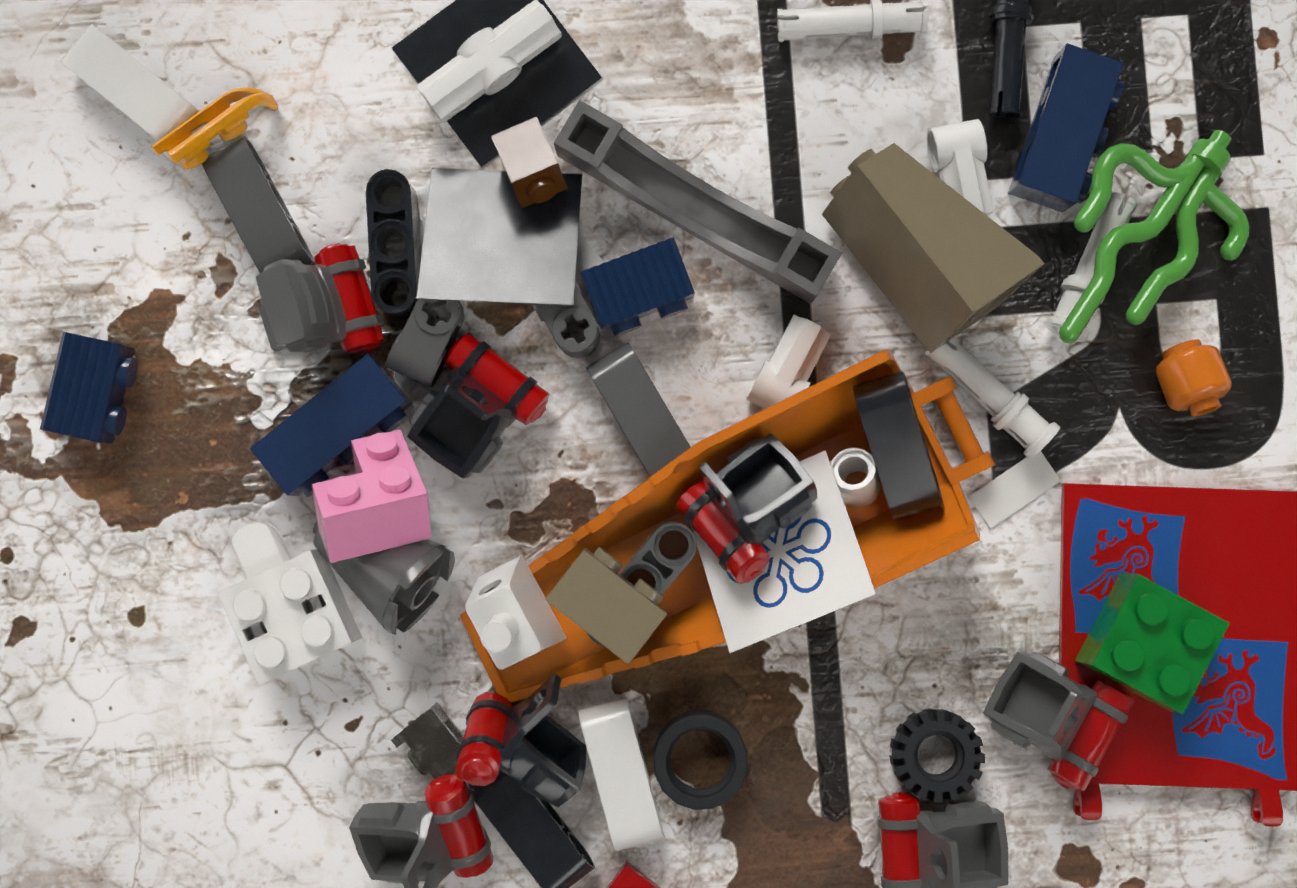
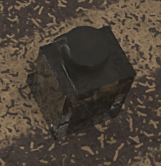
M436 702L395 735L391 741L396 748L406 742L410 747L407 756L414 767L422 775L426 776L430 773L436 779L442 775H453L456 773V753L464 735L439 703Z

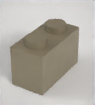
M598 547L594 554L584 548L545 600L629 664L666 617V610L659 605L665 597L642 579H639L635 585L626 580L618 573L623 565L601 547Z

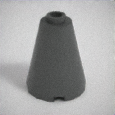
M317 521L313 527V533L315 534L313 544L383 628L396 635V628L404 633L427 613L439 597V594L433 591L438 579L442 577L448 582L455 564L454 552L446 546L429 539L330 563Z

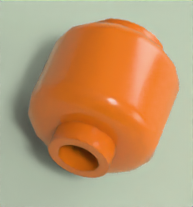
M1199 339L1177 344L1162 353L1163 360L1156 367V377L1166 402L1171 409L1176 411L1189 410L1192 417H1198L1211 413L1222 406L1219 399L1230 391L1232 383L1220 352L1216 347L1202 345Z

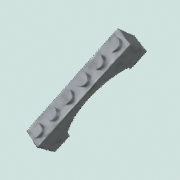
M581 100L576 104L554 141L557 157L809 304L818 296L842 255V252L799 227L797 229L778 221L711 186L645 144L623 128L621 123Z

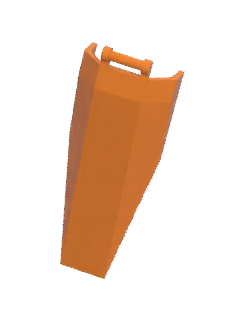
M885 349L693 445L641 485L620 498L601 514L528 565L545 598L584 548L594 554L597 548L601 547L624 566L651 533L662 523L674 521L687 526L684 522L685 518L677 509V502L688 488L703 481L698 466L706 462L717 474L728 464L727 458L734 451H738L756 437L762 439L771 433L799 462L825 450L829 461H832L839 452L855 447L864 449L873 457L856 405L853 385L901 372L902 369L890 349ZM951 375L917 392H914L907 380L938 480L944 507L894 520L881 480L879 495L871 504L857 508L845 505L874 589L980 540V530L959 482L994 466L995 463L989 451L983 452L953 392L957 389V386ZM933 400L936 401L965 459L963 463L957 466H951L922 408L923 405ZM861 471L848 474L844 482L851 485L859 484L865 480L868 474ZM677 530L666 532L659 540L660 552L668 558L680 557L687 548L686 536ZM698 547L691 562L663 593L665 598L659 605L666 610V617L629 664L605 646L592 641L586 631L548 603L567 638L527 659L499 670L487 649L482 645L480 636L467 612L465 611L460 614L461 620L496 692L506 697L510 702L528 698L553 674H557L561 678L560 689L575 683H585L631 668H641L657 661L693 654L702 649L727 643ZM646 569L634 570L626 579L633 585L639 579H642L653 588L655 585L654 576Z

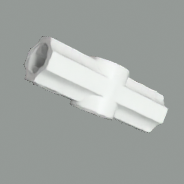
M534 0L494 30L488 27L473 34L460 46L457 51L458 56L416 85V87L442 123H445L484 93L492 95L508 86L520 74L524 64L562 38L561 31L547 9L538 0Z

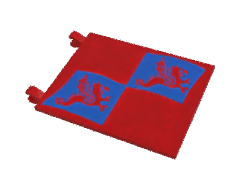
M1062 483L1059 663L1069 670L1068 678L1090 688L1093 687L1097 680H1109L1075 662V659L1120 573L1139 574L1230 623L1184 714L1162 709L1125 689L1135 700L1127 713L1128 719L1125 724L1121 725L1098 766L1099 771L1096 776H1092L1084 791L1075 790L1073 798L1074 813L1085 820H1098L1101 818L1102 799L1099 784L1255 789L1251 802V818L1253 821L1269 827L1280 826L1283 823V808L1279 790L1297 791V491Z

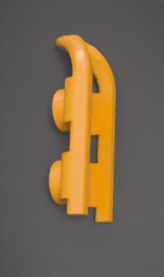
M247 87L230 90L157 141L151 148L157 156L166 151L170 160L175 165L179 162L183 169L195 168L208 158L207 148L210 147L209 141L218 135L224 141L240 136L248 127L245 121L249 118L248 111L258 106H266L276 111L278 110V103L271 94L259 89ZM204 123L206 124V125L203 126L201 129H199L197 132H195L194 134H191V132H193L194 130H196V129H197L198 127H200L202 124H204Z

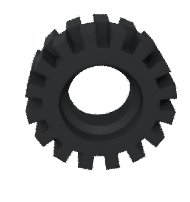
M923 709L920 713L909 715L907 717L908 720L903 724L900 723L896 728V736L894 739H891L890 743L892 748V755H889L890 763L894 767V774L897 779L916 796L924 800L930 799L933 802L943 803L944 799L954 801L960 799V793L966 792L968 794L974 788L971 784L975 778L980 780L983 772L979 770L980 764L985 763V754L981 752L980 747L983 746L981 737L977 736L974 732L975 728L961 716L943 709ZM933 735L945 736L951 741L955 749V759L952 766L940 774L926 772L918 761L919 746L926 738Z

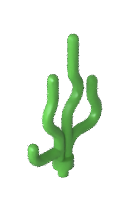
M1215 130L1209 139H1198L1195 141L1183 163L1173 169L1159 164L1146 151L1134 144L1120 143L1109 147L1098 158L1092 173L1090 195L1074 220V227L1077 231H1090L1100 218L1112 195L1113 174L1116 167L1120 164H1128L1146 180L1158 187H1164L1166 190L1144 221L1127 223L1113 228L1101 240L1095 255L1094 275L1059 330V338L1063 342L1071 344L1079 338L1106 296L1115 278L1116 257L1119 250L1126 244L1144 242L1156 237L1167 226L1175 212L1178 238L1177 255L1172 262L1156 269L1145 281L1126 312V320L1130 324H1142L1166 287L1183 279L1193 268L1199 253L1196 215L1202 203H1205L1228 225L1229 234L1220 249L1222 258L1232 261L1239 257L1249 237L1247 216L1233 200L1214 185L1231 160V156L1226 150L1231 142V137L1226 132Z

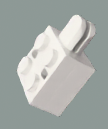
M255 522L246 524L237 530L231 544L245 580L217 592L258 686L362 638L330 564L317 549L309 550L292 558L279 529L272 523Z

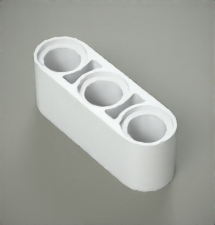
M92 23L60 60L63 65L157 141L199 112L196 107Z
M627 697L578 710L583 736L615 851L665 838Z

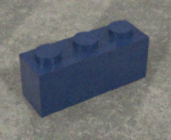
M1068 43L1056 54L1008 194L1060 212H1065L1075 205L1077 201H1084L1092 183V174L1087 172L1092 155L1098 156L1108 136L1109 128L1103 126L1108 109L1113 110L1116 107L1124 88V81L1118 79L1124 62Z
M367 354L253 445L250 450L287 496H299L301 493H304L306 497L313 495L312 484L330 480L326 473L342 461L345 466H348L354 462L351 440L372 436L380 430L383 433L393 431L408 418L404 411L413 403L378 359Z

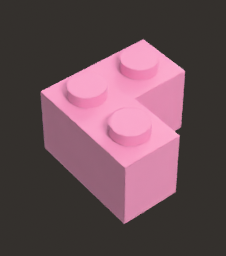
M401 429L351 440L355 474L312 484L318 528L330 563L431 539L427 491Z

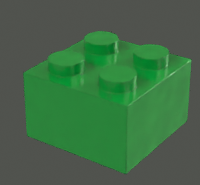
M1120 573L1075 662L1113 682L1121 684L1125 689L1162 709L1184 714L1230 623L1139 574Z

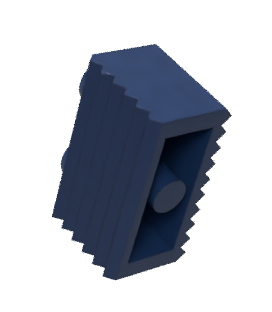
M674 237L580 272L601 331L604 332L612 329L614 336L640 328L642 324L639 318L658 312L660 318L665 319L689 309L686 301L693 299L695 295Z
M62 332L40 430L112 444L115 440L114 435L118 436L121 434L126 422L127 411L121 405L124 402L123 396L126 393V387L133 385L138 371V361L136 358H133L135 348Z

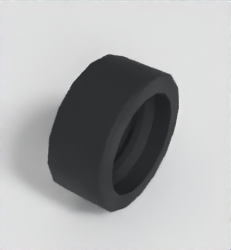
M708 710L686 711L672 718L659 732L653 749L654 775L662 791L676 804L693 810L714 809L730 801L743 786L748 771L747 748L738 729L723 715ZM693 730H706L715 733L725 742L729 750L730 763L725 776L719 783L709 788L695 789L683 784L676 777L671 767V753L674 744L682 735Z

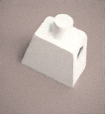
M523 555L480 575L465 604L466 612L480 636L482 645L487 649L499 670L527 659L567 638L550 605L545 600L546 598Z

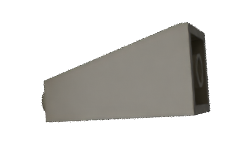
M895 143L878 153H875L873 149H869L859 155L848 166L851 174L841 180L830 191L833 199L822 213V216L930 354L998 308L1044 265V262L1037 254Z

